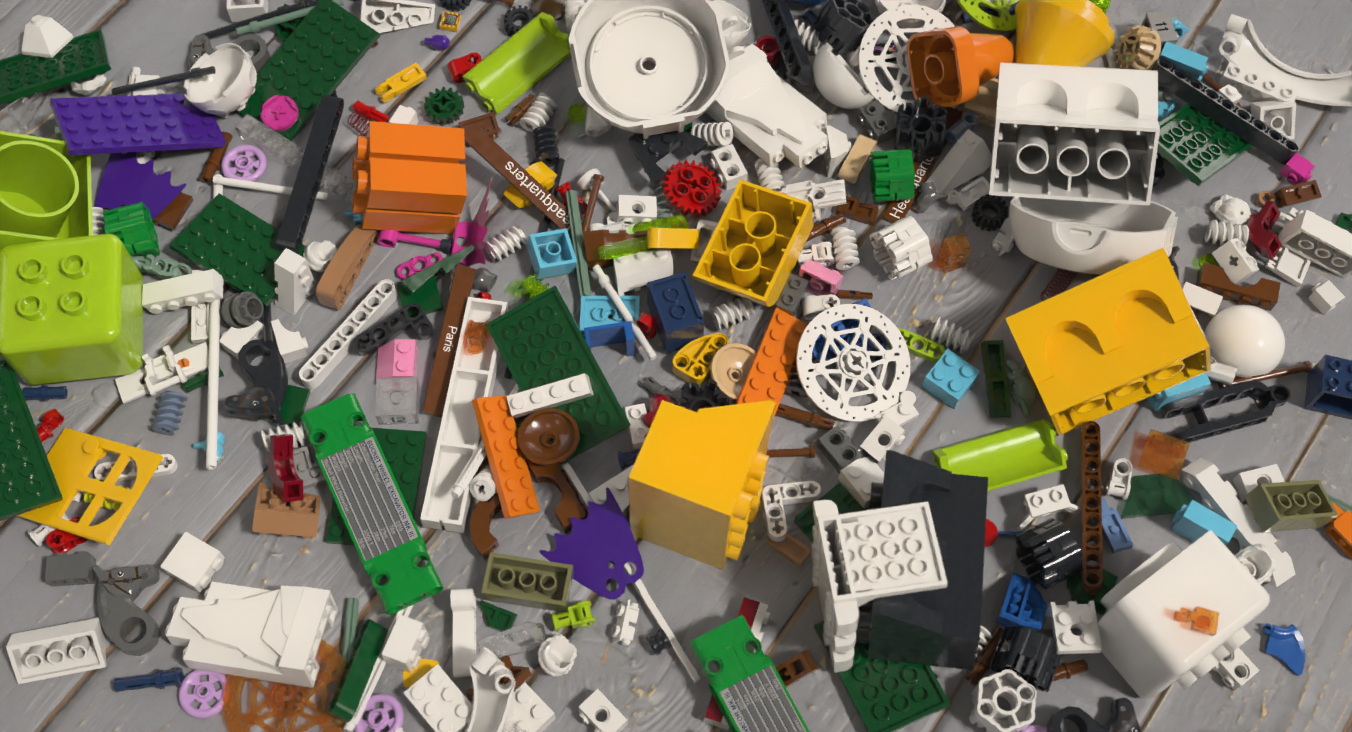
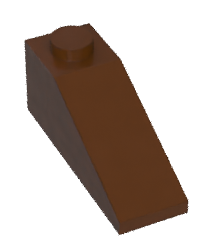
M808 650L798 653L775 667L786 688L819 669Z

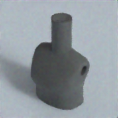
M478 268L475 271L472 288L490 292L497 280V275L485 268Z

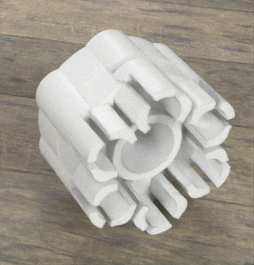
M912 216L902 218L869 235L870 240L875 239L871 241L874 248V258L881 267L883 266L886 274L891 272L888 275L890 280L901 278L933 261L929 239Z
M1010 669L983 678L971 692V695H974L971 698L974 708L971 711L969 720L972 725L977 722V727L979 728L986 727V732L1023 731L1035 719L1036 689ZM997 697L1008 700L1011 710L1004 711L999 708Z

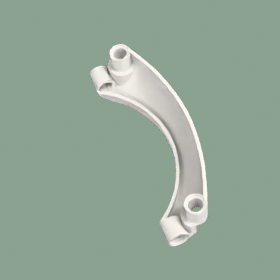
M1231 14L1219 46V52L1229 62L1298 90L1297 100L1332 106H1352V70L1333 74H1315L1292 68L1275 58L1263 46L1255 33L1251 20ZM1230 43L1233 45V48L1226 49L1224 44Z
M483 647L469 665L474 694L472 712L465 732H501L514 692L515 680L512 672L505 667V664L492 651ZM502 677L510 678L507 684L498 683Z

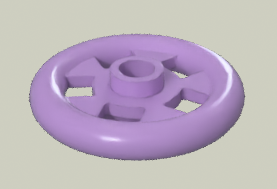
M239 145L230 149L223 157L221 169L226 178L252 182L263 175L267 166L264 153L252 145ZM242 152H245V153H246V155L237 156V154H239V153H242ZM256 155L259 160L253 162L251 157ZM230 162H235L234 168H229ZM255 167L257 170L253 174L249 173ZM236 172L244 173L242 177L235 175Z
M195 669L184 678L182 687L179 688L178 697L180 705L192 717H212L222 711L227 705L231 695V686L228 677L223 673ZM209 675V681L200 682L201 676ZM220 682L222 689L216 692L213 684ZM190 685L195 686L193 695L187 694ZM206 688L207 693L205 695H201L202 689ZM216 697L218 702L213 707H210L208 702ZM194 700L202 703L199 709L192 706Z
M388 694L371 695L364 709V712H370L367 721L362 720V714L354 731L365 732L368 726L375 730L374 732H381L388 725L390 727L388 732H395L396 729L402 727L404 713L400 702ZM384 702V708L375 709L376 703ZM394 710L395 717L389 719L388 711ZM382 717V720L376 723L377 718Z

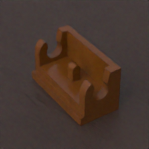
M1316 180L1284 187L1274 193L1275 198H1280L1281 200L1278 208L1322 197Z

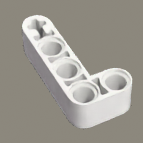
M473 589L451 590L450 595L451 609L453 611L454 678L472 677L469 665L476 657L475 593Z

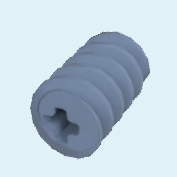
M164 391L161 395V401L158 405L159 408L157 409V416H155V423L152 429L160 434L174 435L172 430H179V426L174 423H181V419L176 416H181L184 413L179 408H185L186 406L181 401H187L188 397L176 391Z

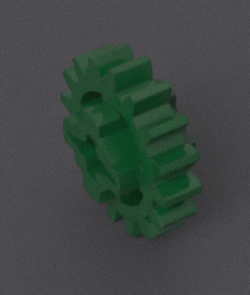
M442 87L441 91L435 88V93L429 92L430 97H425L424 109L426 116H429L430 121L436 120V124H439L440 121H443L444 125H446L447 121L453 123L454 118L459 120V114L464 113L462 95L459 96L458 91L453 92L451 87L448 90Z

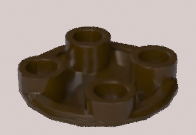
M533 0L531 4L532 11L535 12L536 17L543 12L553 16L555 21H559L565 13L566 0Z

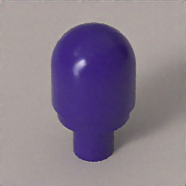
M433 35L432 38H425L424 44L431 45L432 48L438 50H445L449 47L450 40L445 35Z

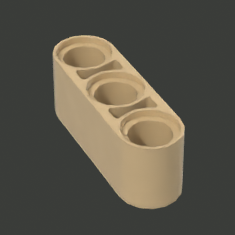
M860 134L844 161L838 178L855 185L871 158L870 152L875 150L877 141Z

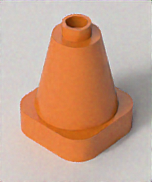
M960 26L933 29L911 35L907 42V57L915 99L920 100L921 96H925L933 102V106L940 105L941 107L955 106L973 101L978 95L979 87L999 75L1000 62H1013L1016 53L1014 45L1002 35L969 33Z

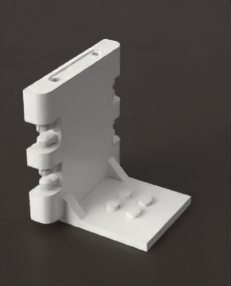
M830 500L813 502L815 526H812L813 586L818 588L825 623L823 625V639L825 646L829 645L834 673L847 671L853 665L859 606L879 597L947 588L948 583L928 502L840 515L838 514L836 504Z

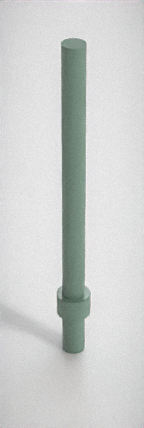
M332 0L339 6L344 5L342 0ZM314 6L259 22L257 20L252 21L249 25L238 27L236 30L238 35L248 32L255 33L262 28L307 16Z

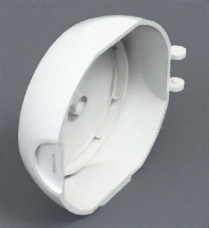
M588 0L578 13L569 35V46L578 92L585 103L603 120L626 131L643 133L644 139H647L649 135L676 130L679 133L683 132L684 125L691 123L701 116L716 100L725 83L730 65L729 61L745 53L742 46L734 47L727 51L723 31L736 25L738 18L730 16L721 21L718 10L710 0ZM647 60H651L656 66L653 70H646L642 64Z
M1014 197L1010 201L1009 209L1011 232L1018 249L1024 255L1057 268L1103 275L1161 248H1164L1169 257L1172 252L1178 217H1175L1176 212L1153 201H1150V206Z

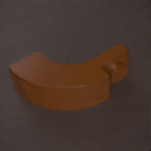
M497 492L489 499L488 504L485 501L477 503L470 520V533L473 544L484 561L489 557L490 552L493 553L499 547L498 540L490 532L492 519L502 509Z

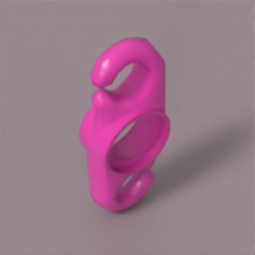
M433 253V256L438 258L437 262L443 260L441 254ZM427 255L426 257L416 256L412 260L400 264L396 273L401 279H406L407 276L401 272L403 269H409L408 276L410 277L435 263L430 261L432 255ZM423 262L425 267L423 269H416L415 264Z

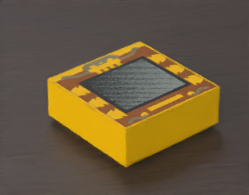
M443 11L440 30L458 32L461 14Z

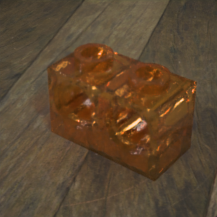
M964 232L942 239L936 256V264L942 269L943 273L965 267L972 248Z

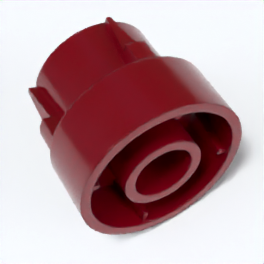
M762 35L757 40L755 46L767 55V62L776 71L779 68L782 57L777 40L772 36Z

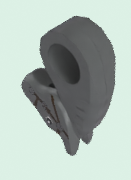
M197 35L193 39L189 58L190 69L203 54L207 53L210 55L216 51L212 48L209 38L205 35ZM242 35L233 42L244 49L245 52L259 51L256 56L250 58L255 67L256 74L270 60L267 44L258 35Z
M152 564L117 567L106 572L98 565L94 566V572L99 580L97 595L98 613L106 635L128 655L141 656L149 653L158 644L160 629L158 623L134 603V600L146 587L159 582V570ZM135 623H145L147 631L142 640L136 643H127L125 635L129 627Z

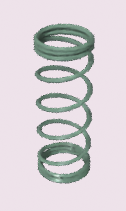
M654 186L656 190L663 191L662 189H664L661 186ZM656 190L654 191V194L656 195V198H657V197H659V198H665V197H660V195H657V194H656ZM661 201L657 205L667 206L669 202ZM669 209L657 210L660 213L657 214L656 221L667 222L670 220V215L667 214L670 212ZM658 216H667L668 218L660 219Z

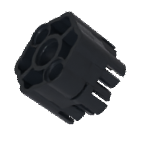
M829 0L812 25L819 32V41L821 43L826 41L829 45L833 44L832 47L835 51H838L841 45L845 43L839 51L840 55H845L848 51L855 52L858 49L866 30L874 19L869 7L859 0Z
M921 96L920 100H915L914 105L906 103L905 111L904 104L902 103L898 107L895 150L911 149L914 162H922L940 155L943 152L946 135L947 109L943 107L942 114H940L941 106H933V102L925 96Z
M709 380V386H707L708 383L705 381L701 384V388L693 382L691 388H689V382L685 383L682 386L681 398L676 401V405L698 413L699 409L732 405V400L729 398L727 402V396L720 394V388L717 386L718 383L714 380Z
M1050 518L1015 535L1018 547L1016 549L1018 560L1032 554L1021 560L1020 563L1025 567L1035 561L1037 562L1027 567L1026 572L1027 575H1031L1041 570L1039 573L1031 576L1030 579L1035 584L1039 583L1045 590L1082 572L1081 549L1065 523Z
M1024 626L1004 627L989 668H992L996 673L1012 668V671L1017 675L1021 673L1020 677L1025 681L1030 676L1028 683L1033 685L1036 690L1049 692L1062 654H1057L1056 641L1049 636Z

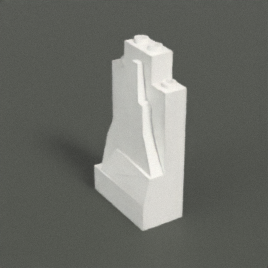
M750 44L744 49V54L729 61V70L722 90L705 112L718 123L730 122L734 129V136L769 166L780 162L786 157L798 168H802L828 149V137L822 132L827 126V114L780 78L767 62V55L754 44Z
M211 582L210 588L205 592L204 600L180 597L178 604L174 606L171 623L166 627L165 634L172 645L185 647L183 660L188 668L313 688L320 668L315 660L325 628H333L338 608L330 590L301 586H281V589L272 591Z

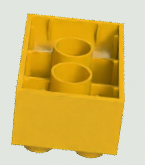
M739 180L692 275L693 279L699 283L768 307L773 306L779 299L813 228L812 203Z

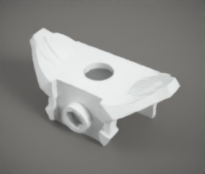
M1064 484L1024 495L1023 506L1026 507L1028 514L1024 517L1018 528L1022 530L1034 519L1059 512L1080 514L1082 508L1070 503Z

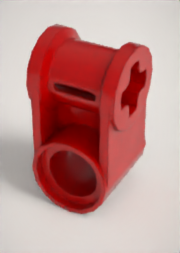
M469 53L448 62L447 68L454 83L464 82L463 75L482 61L478 53Z
M75 517L69 521L78 523L81 518ZM59 529L50 532L46 537L47 545L55 554L67 553L88 540L87 538Z

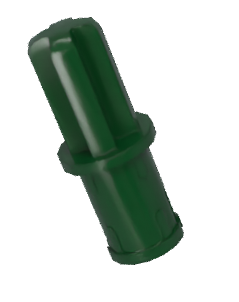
M219 367V378H220V377H223L224 374H223L221 368ZM208 370L203 373L200 371L199 375L183 383L186 391L191 392L205 384L208 386Z

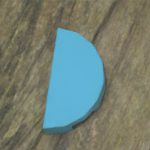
M1176 101L1158 102V123L1171 114L1177 104Z

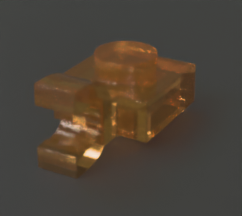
M1199 606L1195 607L1193 611L1183 607L1180 608V611H1175L1174 621L1191 623L1190 630L1214 636L1217 633L1219 612Z

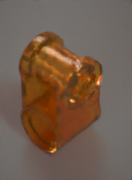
M469 320L465 332L467 351L469 353L479 354L485 350L486 343L490 337V332L485 324L490 321L474 322V320Z

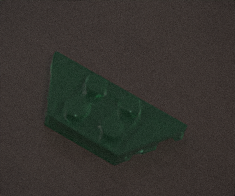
M1173 472L1133 476L1130 480V493L1127 500H1125L1121 519L1175 514L1183 504L1188 505L1191 500H1196Z

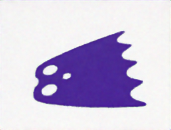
M137 152L125 154L111 153L101 179L95 207L115 209L119 208L122 204L127 206L143 202L149 209L153 220L186 187V184L179 186L171 185V171L160 175L155 174L153 160L140 164L137 161Z
M607 487L604 504L600 505L588 501V517L584 520L572 517V532L569 535L555 533V550H540V553L550 562L573 565L574 580L605 598L615 600L625 592L627 584L635 583L643 576L644 566L629 524L611 490ZM610 561L615 564L612 569L608 567V562ZM633 562L635 564V574L628 575L625 573V563ZM613 578L618 582V589L611 592L606 588V581Z

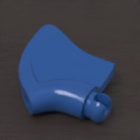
M1266 623L1262 628L1263 634L1268 635L1265 653L1281 660L1294 675H1301L1305 663V647L1297 627L1291 624L1283 628Z

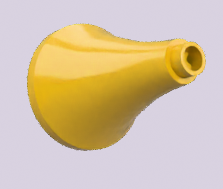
M1019 0L1015 7L1016 53L1014 63L1087 67L1099 57L1107 54L1115 40L1114 32L1109 26L1108 17L1098 6L1089 0Z

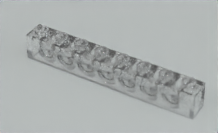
M248 114L235 126L241 140L259 148L266 156L296 175L298 174L304 149ZM326 164L319 189L352 209L353 191L356 190V182Z

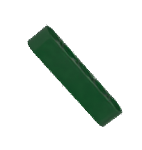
M371 619L366 620L363 624L328 707L329 714L345 722L351 721L355 715L387 636L388 629Z

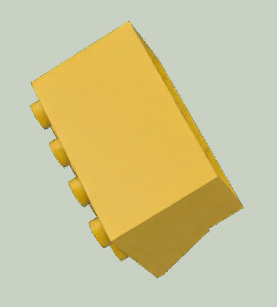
M1164 248L1158 249L1005 318L1059 436L1081 427L1087 421H1095L1211 371L1210 346L1193 316V312Z
M662 400L629 476L630 529L633 536L723 570L727 558L738 561L746 541L745 535L749 525L747 522L753 524L761 502L759 499L763 491L762 484L766 476L765 469L769 460V456L766 454L776 402L767 400L699 409L698 413Z

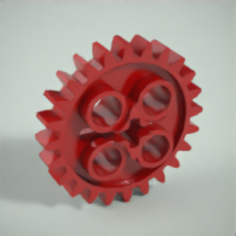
M687 160L683 164L680 161L676 165L672 164L671 168L667 169L666 178L661 184V187L664 188L662 194H667L664 200L671 201L669 207L676 206L675 212L679 209L682 210L681 215L688 212V216L691 217L694 213L698 218L700 214L705 216L707 212L711 213L721 199L720 194L722 193V190L719 189L721 183H716L718 177L712 176L714 171L708 172L709 166L702 168V162L695 165L694 160H692L691 164Z

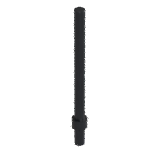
M299 3L287 7L281 6L277 10L199 35H205L211 39L236 31V28L249 25L252 21H263L301 10Z
M214 66L202 69L197 67L184 73L112 88L111 91L115 96L192 78L197 80L203 78V76L215 74L216 70Z

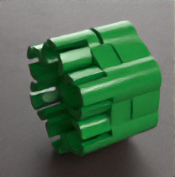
M911 149L870 152L872 200L882 202L914 199L915 175Z
M143 202L103 211L106 234L114 233L113 235L119 237L130 256H143L146 258L148 254L154 257L160 255L157 232L149 209Z

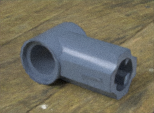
M970 111L964 112L962 117L946 131V141L950 145L956 144L968 129L973 131L978 122L977 115Z

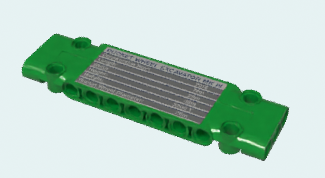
M354 393L346 394L305 412L300 418L314 448L317 461L386 614L397 613L442 591L444 587L427 552L428 549ZM363 421L360 426H354L356 422ZM319 438H325L323 442L316 443ZM420 561H427L426 566H417ZM381 579H388L385 585H378Z
M743 615L689 642L702 667L703 676L710 682V691L732 732H810L773 662L767 654L763 653L761 642L754 636ZM746 644L753 645L755 652L749 653L746 650ZM708 663H713L717 666L718 670L716 673H712L708 669Z

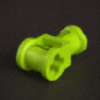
M583 601L567 607L568 611L559 614L551 613L555 631L557 632L560 628L571 625L572 629L595 624L596 619L593 618L590 608L592 605L591 601Z

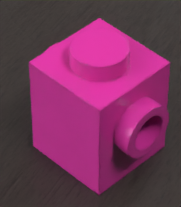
M1296 153L1279 174L1290 183L1296 185L1308 182L1313 176L1311 172L1315 166L1309 160Z

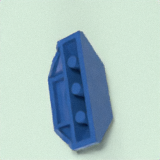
M866 298L852 303L872 308ZM855 319L840 320L832 323L831 328L835 332L858 328L859 321ZM854 333L840 335L849 345L855 336ZM860 334L856 342L857 346L862 345V334ZM822 335L818 336L812 351V355L817 360H820L825 344V338ZM833 339L837 348L839 349V351H841L844 348V346H842L839 342ZM830 345L825 361L836 358V354Z
M1013 572L995 623L1000 624L1003 628L1024 626L1031 630L1041 629L1047 604L1041 593L1035 588L1036 584L1033 580Z

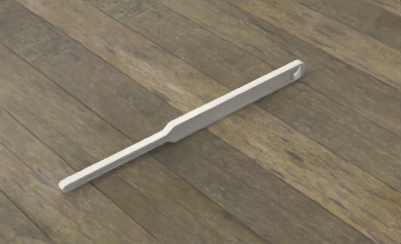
M566 463L562 466V469L566 472L569 482L574 486L580 500L589 513L588 501L592 500L570 464ZM625 563V573L628 575L635 574L636 571L631 563ZM641 579L632 583L660 629H663L668 636L673 650L692 681L696 683L701 680L648 594Z

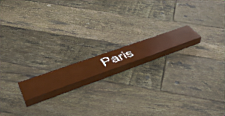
M456 265L422 410L424 414L440 418L443 416L467 300L470 297L476 269Z

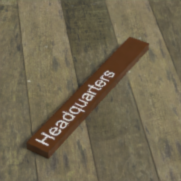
M950 106L945 107L948 111L946 131L962 117L961 111ZM945 138V141H944V147H945L946 144H947L946 138ZM940 155L922 162L913 163L915 175L914 199L892 201L883 216V220L892 224L906 217L919 194V185L925 183Z
M474 123L464 133L465 142L559 229L567 228L569 237L572 240L568 209Z

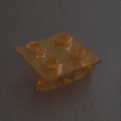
M1150 429L1149 435L1144 441L1145 447L1138 466L1178 480L1190 443Z

